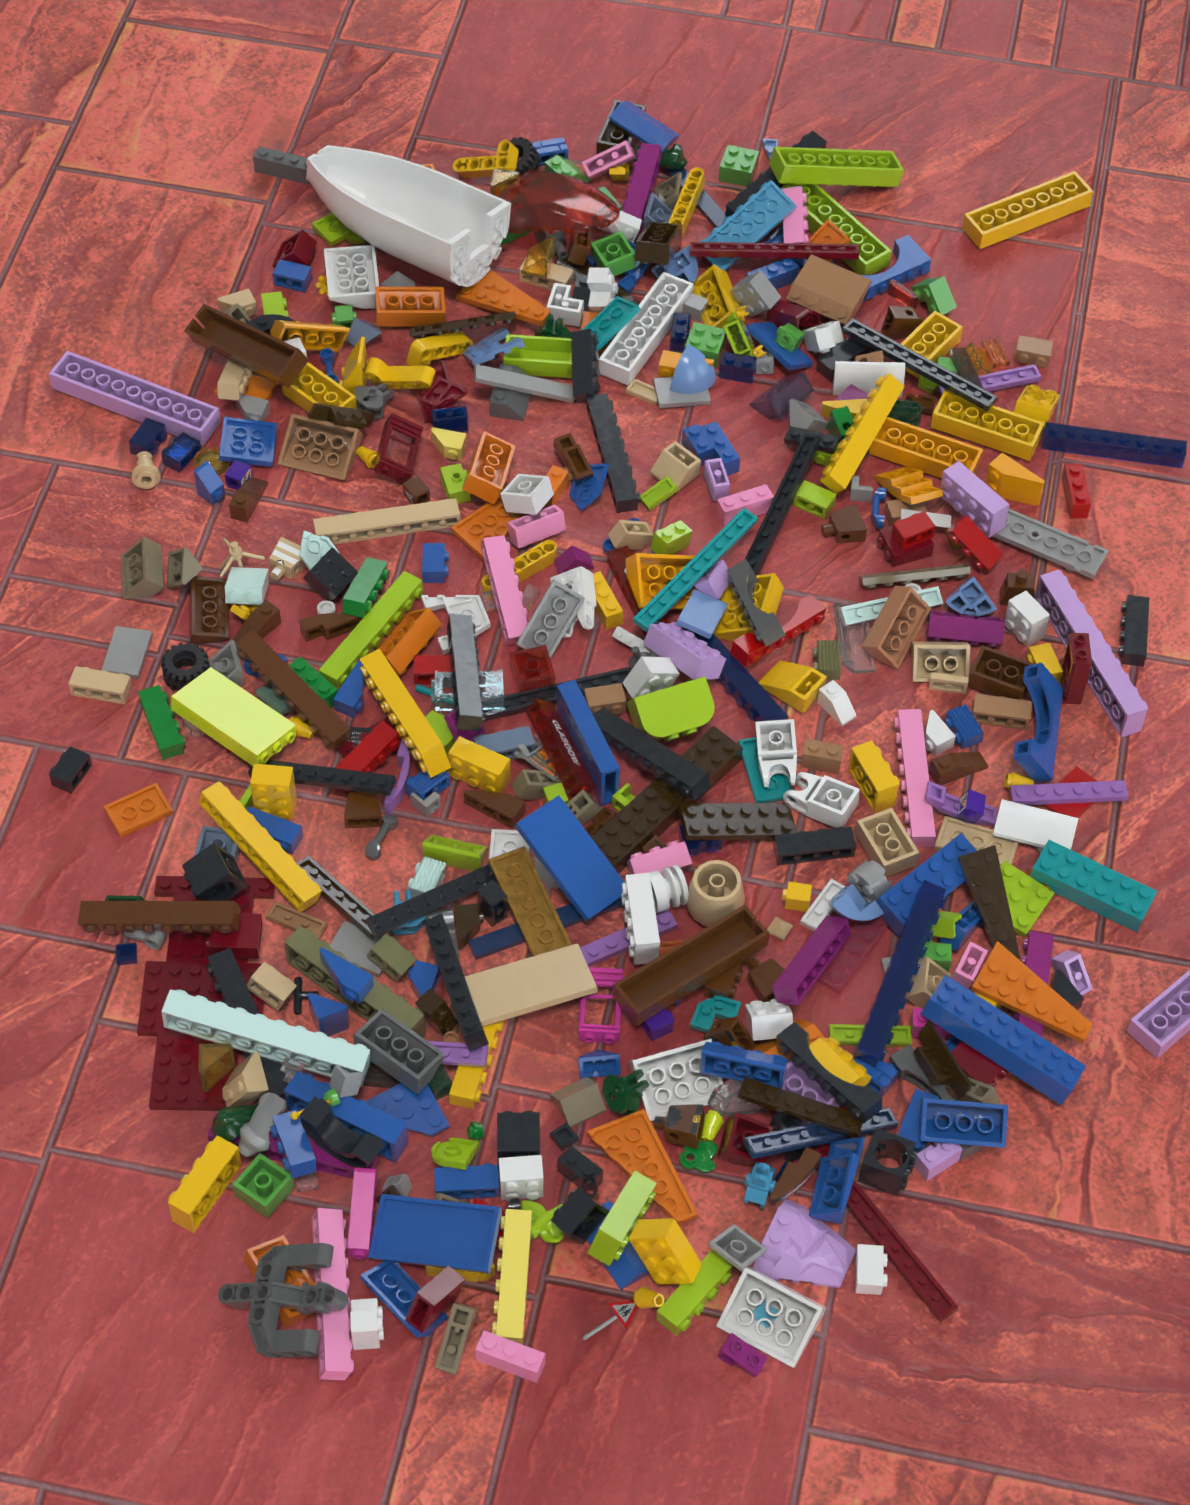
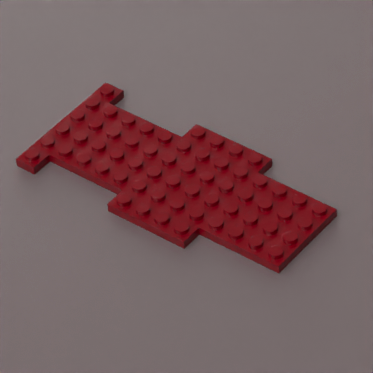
M156 876L155 897H174L173 901H203L201 898L197 899L191 891L193 887L184 876ZM244 877L248 887L228 901H235L241 907L240 913H253L254 899H274L276 886L268 878ZM173 931L169 933L166 961H146L137 1034L138 1036H157L149 1100L150 1110L219 1111L227 1107L223 1098L222 1088L233 1070L238 1066L239 1050L165 1028L161 1012L170 989L175 991L178 989L183 990L188 995L195 997L198 995L203 996L208 1001L214 1003L221 1002L223 999L221 993H216L213 982L216 981L213 976H209L205 966L208 964L207 957L210 956V951L206 949V938L210 937V933ZM235 958L247 985L251 976L263 963H248L249 958ZM249 990L259 1014H264L265 1001Z

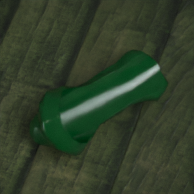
M673 144V148L664 151L659 167L670 170L683 169L687 165V160L684 157L682 146ZM641 145L636 147L634 152L635 157L637 156V150H640Z
M259 1102L255 1105L228 1106L219 1110L212 1122L211 1131L215 1137L219 1136L226 1141L236 1140L240 1136V1128L250 1122Z

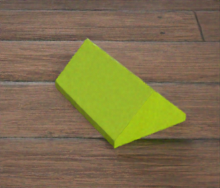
M433 834L425 839L422 844L423 857H430L431 859L445 862L446 866L474 871L483 866L488 850L487 846Z

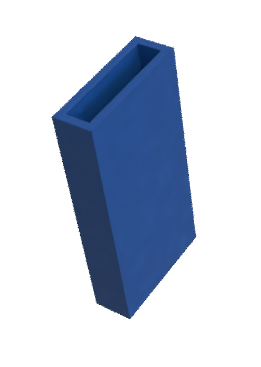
M576 681L563 682L557 685V720L600 806L612 803V796L619 790L620 767Z

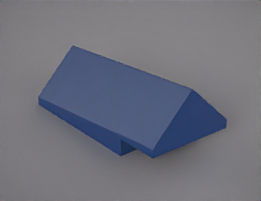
M864 1137L831 1142L828 1157H822L809 1212L811 1218L842 1224L863 1152Z

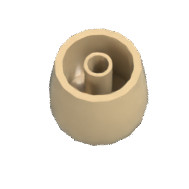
M721 860L708 861L701 864L694 872L688 887L687 908L693 919L701 925L708 927L744 905L745 895L741 876L730 863Z

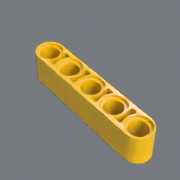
M699 167L690 170L669 220V223L683 225L682 237L685 235L705 186L704 171Z
M543 541L513 559L515 564L513 570L515 575H518L519 583L554 563V560L557 558V544L554 541ZM487 574L482 578V594L484 597L491 599L494 597Z

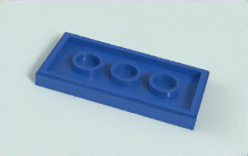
M772 322L747 325L748 332L788 370L813 366L814 362L800 348L790 352L775 342L776 332L779 328Z

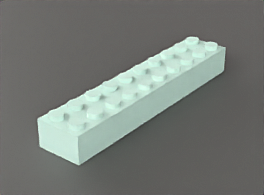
M170 989L161 1011L165 1028L251 1054L258 1051L261 1057L330 1078L332 1077L334 1066L339 1065L346 1074L362 1073L363 1077L360 1087L363 1086L370 1066V1049H367L362 1044L353 1045L347 1043L342 1038L334 1039L327 1037L322 1032H310L302 1026L294 1027L282 1020L274 1021L268 1019L263 1014L254 1015L248 1013L243 1008L234 1009L228 1007L223 1002L214 1003L208 1001L203 996L198 995L195 997L188 995L183 990L178 989L175 991Z

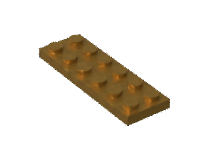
M523 846L488 859V864L499 887L508 896V906L532 957L571 946L572 943L526 847Z

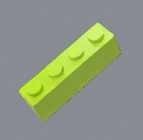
M713 1250L702 1260V1266L693 1284H681L657 1310L656 1320L676 1336L681 1330L684 1332L688 1329L692 1322L691 1319L703 1312L705 1303L708 1300L712 1301L717 1296L721 1285L728 1284L733 1276L731 1274L733 1265Z

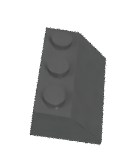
M500 364L499 369L527 375L518 366ZM494 386L489 401V415L524 421L531 394Z

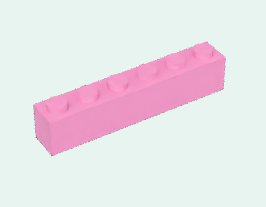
M505 535L483 538L481 550L506 646L515 645L527 625L528 614L527 609L523 608L522 591L518 589V575H515L513 570L515 564L513 558H510V544L506 542Z

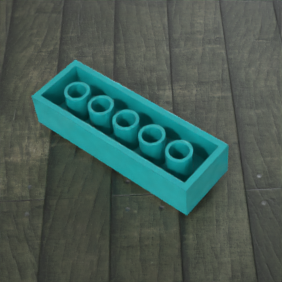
M1048 840L1030 875L1031 878L1056 894L1135 932H1138L1157 894V890L1051 840Z

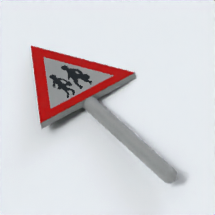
M634 1300L606 1303L614 1316L584 1335L583 1340L588 1339L616 1319L619 1320L626 1330L638 1308Z

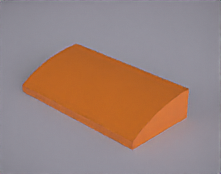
M282 1235L247 1249L243 1260L253 1276L256 1277L258 1260L275 1245L281 1246L288 1245L289 1243L285 1236ZM302 1269V1272L286 1270L284 1284L302 1287L303 1282H306L308 1285H315L306 1269ZM280 1307L279 1317L285 1327L293 1325L313 1314H300L298 1310Z

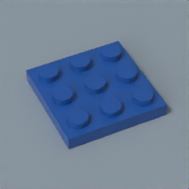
M224 417L219 461L234 462L237 460L247 464L272 467L277 423Z

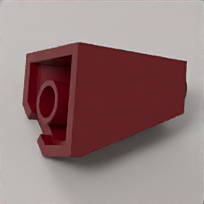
M779 300L771 309L767 310L766 320L772 322L777 328L790 323L802 331L818 326L821 314L811 309Z

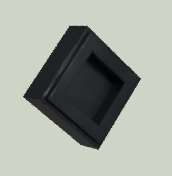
M567 1122L550 1132V1138L561 1152L579 1141V1137Z

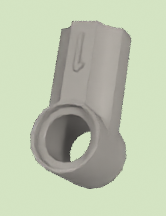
M135 930L134 933L124 932L125 937L144 942L147 947L155 950L160 949L167 933L162 931H154L153 933H145L141 930Z

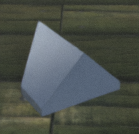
M354 318L345 343L355 347L360 338L365 337L366 344L381 334L382 331L380 327L367 320Z

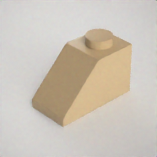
M249 289L217 298L218 311L223 312L227 307L238 303L248 317L257 314L256 301Z

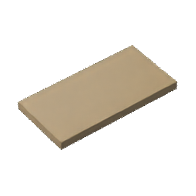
M578 943L465 976L483 1026L598 992L597 985Z

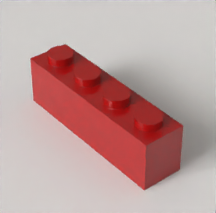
M381 721L335 768L373 773L380 764L386 761L387 756L392 751L399 748L401 743L399 733L384 721ZM343 790L347 794L351 792L349 790Z

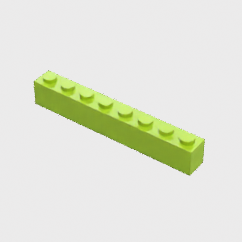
M403 571L372 607L370 612L366 614L322 665L319 673L336 687L338 691L359 659L379 647L382 639L390 634L392 627L401 621L404 613L409 611L415 600L422 596L424 592L422 580Z

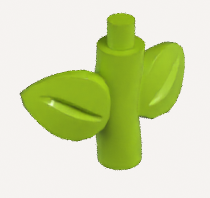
M530 1200L521 1201V1210L532 1211L531 1238L533 1240L539 1235L544 1242L557 1243L563 1239L564 1232L551 1221L555 1210L562 1206V1204L546 1211L540 1203Z

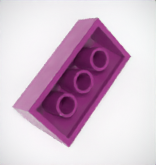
M930 610L928 614L927 635L931 637V640L942 641V638L950 639V642L967 640L969 644L979 645V642H986L987 646L998 647V644H1003L1005 621L1002 617L975 616Z

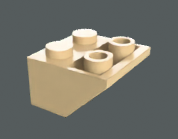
M674 441L662 451L650 474L659 481L668 476L678 487L679 491L700 475L701 460Z

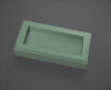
M271 685L257 688L255 694L279 714L283 715L294 711V709L288 708L282 696L278 697L274 693Z

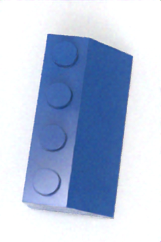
M705 1042L701 1052L700 1073L743 1082L744 1077L782 1089L788 1058H784L781 1055L764 1054L758 1050L749 1051L738 1046L730 1047L719 1042Z
M921 1098L920 1141L1006 1148L1008 1105Z

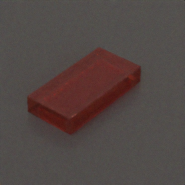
M894 279L889 281L887 294L915 310L918 305L919 295Z

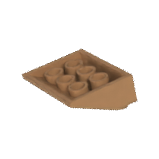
M811 254L794 280L786 299L846 325L852 318L855 319L872 280Z
M291 414L277 464L345 481L357 456L356 451L360 447L363 434L359 429Z

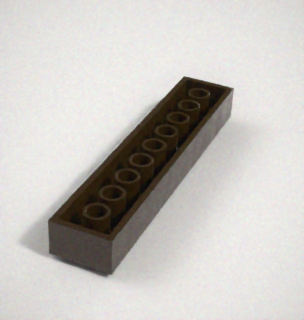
M713 726L681 757L707 772L712 788L742 760L743 747ZM656 778L591 838L619 874L627 867L626 862L631 859V855L639 852L642 853L641 848L654 835L659 837L680 818L678 811L680 803H696L711 788L694 801L688 796L685 797L676 788H671L662 779Z

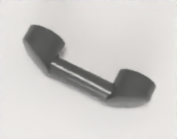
M387 814L382 817L383 824L374 840L368 842L365 847L367 859L375 861L381 857L380 843L387 831L395 830L398 827V818L395 815Z

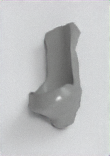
M270 1092L262 1094L250 1122L240 1128L239 1152L243 1156L249 1157L269 1149L270 1126L273 1125L272 1116L285 1112L287 1108L286 1100L280 1098L277 1094Z

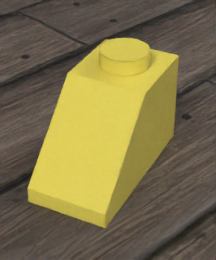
M432 427V443L443 457L462 461L467 446L466 433Z

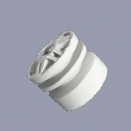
M677 864L670 866V868H663L662 875L658 870L649 872L655 913L669 910L670 904L674 908L679 907V904L681 906L687 904L689 896L688 886L683 872Z

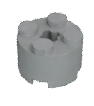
M865 860L851 871L847 877L848 884H854L867 903L874 900L877 901L880 896L892 888V881H887L884 875L886 873L885 869L874 860L870 862Z

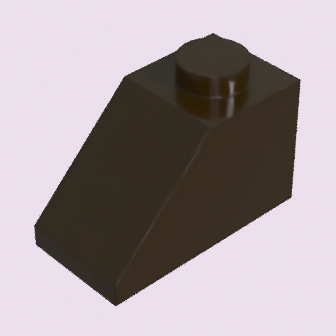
M478 903L454 906L458 950H462L468 944V940L473 939L478 934L480 923H484L483 911H479Z

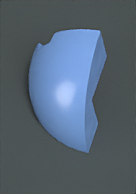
M689 245L676 253L669 264L665 266L657 265L651 271L658 279L663 272H666L692 283L698 276V264L696 257L690 256Z
M689 344L676 366L670 391L681 394H694L707 390L716 382L713 366H709L704 360L705 355Z
M974 576L961 584L945 600L952 609L961 614L981 616L997 609Z
M854 884L842 888L832 898V901L828 903L836 913L855 921L872 920L884 914L875 900L867 903Z

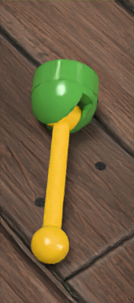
M334 1088L325 1092L323 1099L331 1107L341 1103ZM303 1110L292 1112L290 1115L291 1119L297 1120Z

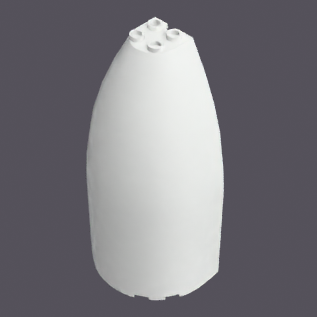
M327 145L319 150L317 155L313 154L307 158L306 180L311 183L328 209L347 228L384 252L464 287L472 286L480 281L490 270L489 265L492 260H497L502 250L500 244L502 239L506 238L509 228L510 202L425 166L372 151Z

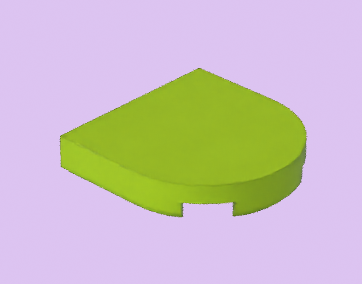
M449 1138V1141L443 1143L439 1141L431 1149L432 1160L440 1166L466 1170L480 1148V1141L462 1138Z

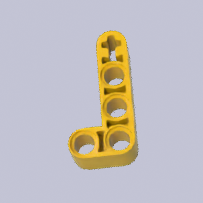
M502 140L498 145L496 155L458 158L453 163V169L466 179L509 176L516 170L518 148L510 141Z
M462 331L417 339L410 346L406 364L407 366L430 365L431 360L463 354L474 343Z
M371 357L369 358L364 376L375 386L385 383L387 389L431 388L435 370L429 366H387L382 360Z

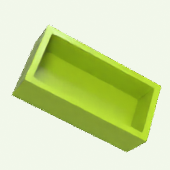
M506 334L505 343L519 337L523 340L525 346L520 349L518 346L511 348V352L504 354L503 364L518 366L528 376L572 378L571 338Z
M634 1170L600 1226L587 1254L608 1266L611 1265L614 1259L619 1260L625 1246L629 1243V1237L637 1221L642 1220V1217L645 1216L656 1195V1192L653 1191L657 1184L656 1182Z

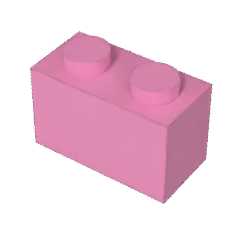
M970 941L951 978L969 989L988 950Z

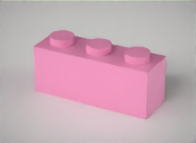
M624 141L583 161L582 164L588 177L594 179L609 172V168L621 166L636 159L630 143Z
M767 484L717 499L716 514L723 526H726L743 508L755 516L767 513L774 496Z
M555 504L541 509L537 515L528 514L507 522L510 541L518 549L534 542L542 541L544 538L552 535H558L566 530L564 512Z
M676 840L668 843V847L660 849V846L649 849L647 854L642 855L639 852L631 855V859L626 862L630 874H642L658 870L662 875L663 868H670V866L676 864L680 869L688 868L692 861L685 841L679 843Z
M483 1331L475 1349L477 1361L535 1383L538 1382L545 1366V1353L487 1331Z

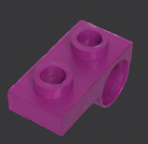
M730 1333L718 1353V1357L723 1362L729 1365H737L754 1378L758 1376L767 1360L766 1356L734 1333Z

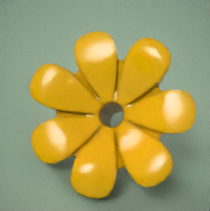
M321 275L318 278L320 282L316 283V288H321L319 290L321 295L326 292L327 296H329L327 276Z

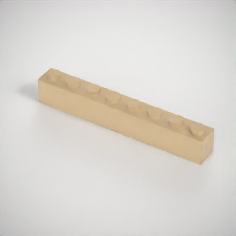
M454 498L313 519L315 535L329 537L333 545L451 528L460 521V512L457 499Z

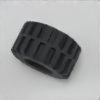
M514 137L508 141L518 148V159H521L517 161L515 172L505 177L509 181L511 180V182L515 183L517 181V183H521L522 181H528V178L531 179L533 174L538 172L537 168H540L541 158L539 152L528 139H523L522 137L517 139Z
M189 642L186 644L178 643V646H171V650L167 649L165 651L166 654L162 656L163 678L166 685L170 686V689L173 691L177 690L178 692L210 668L207 653L195 643L193 645ZM184 666H192L190 669L180 670Z

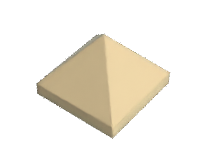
M775 917L767 930L770 935L784 941L793 925Z

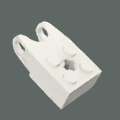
M580 566L550 577L551 582L554 579L585 597L563 637L568 638L572 635L574 624L578 620L583 628L587 630L592 629L594 626V607L597 606L593 573Z
M794 719L755 722L758 767L763 786L769 787L770 778L778 773L787 776L790 785L794 786L797 769Z
M800 772L796 775V784L802 791L787 790L783 795V800L785 803H789L791 808L817 821L838 828L845 826L858 806L860 789L826 775L820 777ZM800 778L805 779L808 783L803 782Z

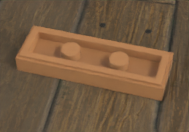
M277 901L273 903L265 916L266 920L294 932L300 926L306 930L309 929L319 940L328 928V922L303 912L300 913L298 910Z

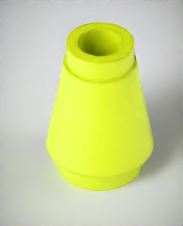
M708 1110V1113L704 1115L701 1140L713 1142L724 1123V1115L722 1113Z

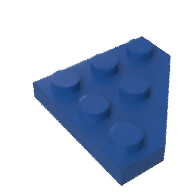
M400 1083L366 1101L369 1106L375 1109H382L393 1118L398 1117L407 1124V1131H415L428 1137H434L450 1128L428 1084L416 1094Z

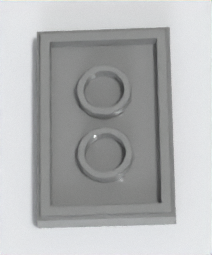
M673 377L653 378L659 408L710 405L711 403L708 389L694 394H681L670 391Z
M116 626L102 670L117 674L123 673L130 676V678L139 679L153 636L152 631Z
M344 921L330 943L331 948L336 952L343 953L347 960L358 964L362 970L379 978L382 975L383 971L367 955L383 936L370 939L356 925Z

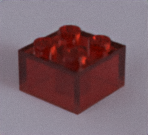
M546 645L510 652V667L517 692L555 684V673Z

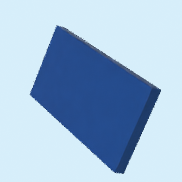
M559 795L514 825L585 921H588L621 897L622 883H625Z
M381 1194L368 1258L440 1268L450 1266L452 1269L491 1273L502 1208Z

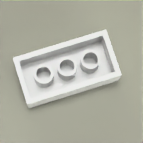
M650 873L625 875V883H622L621 903L625 908L623 915L624 922H627L626 937L630 942L628 946L629 957H633L634 965L647 964L659 957L660 948Z

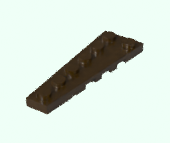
M993 845L959 856L957 859L992 948H994L998 941L1021 961L996 846Z

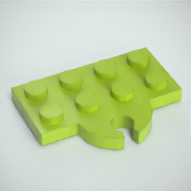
M333 213L312 223V229L331 247L343 240L353 244L365 243V239L347 228Z

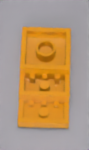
M905 466L874 475L875 479L889 493L911 505L943 496L942 489L933 487L931 479L923 478L922 470Z

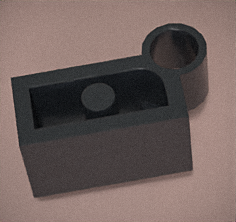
M570 1145L557 1159V1171L584 1191H593L594 1193L591 1195L597 1199L598 1186L603 1182V1169Z

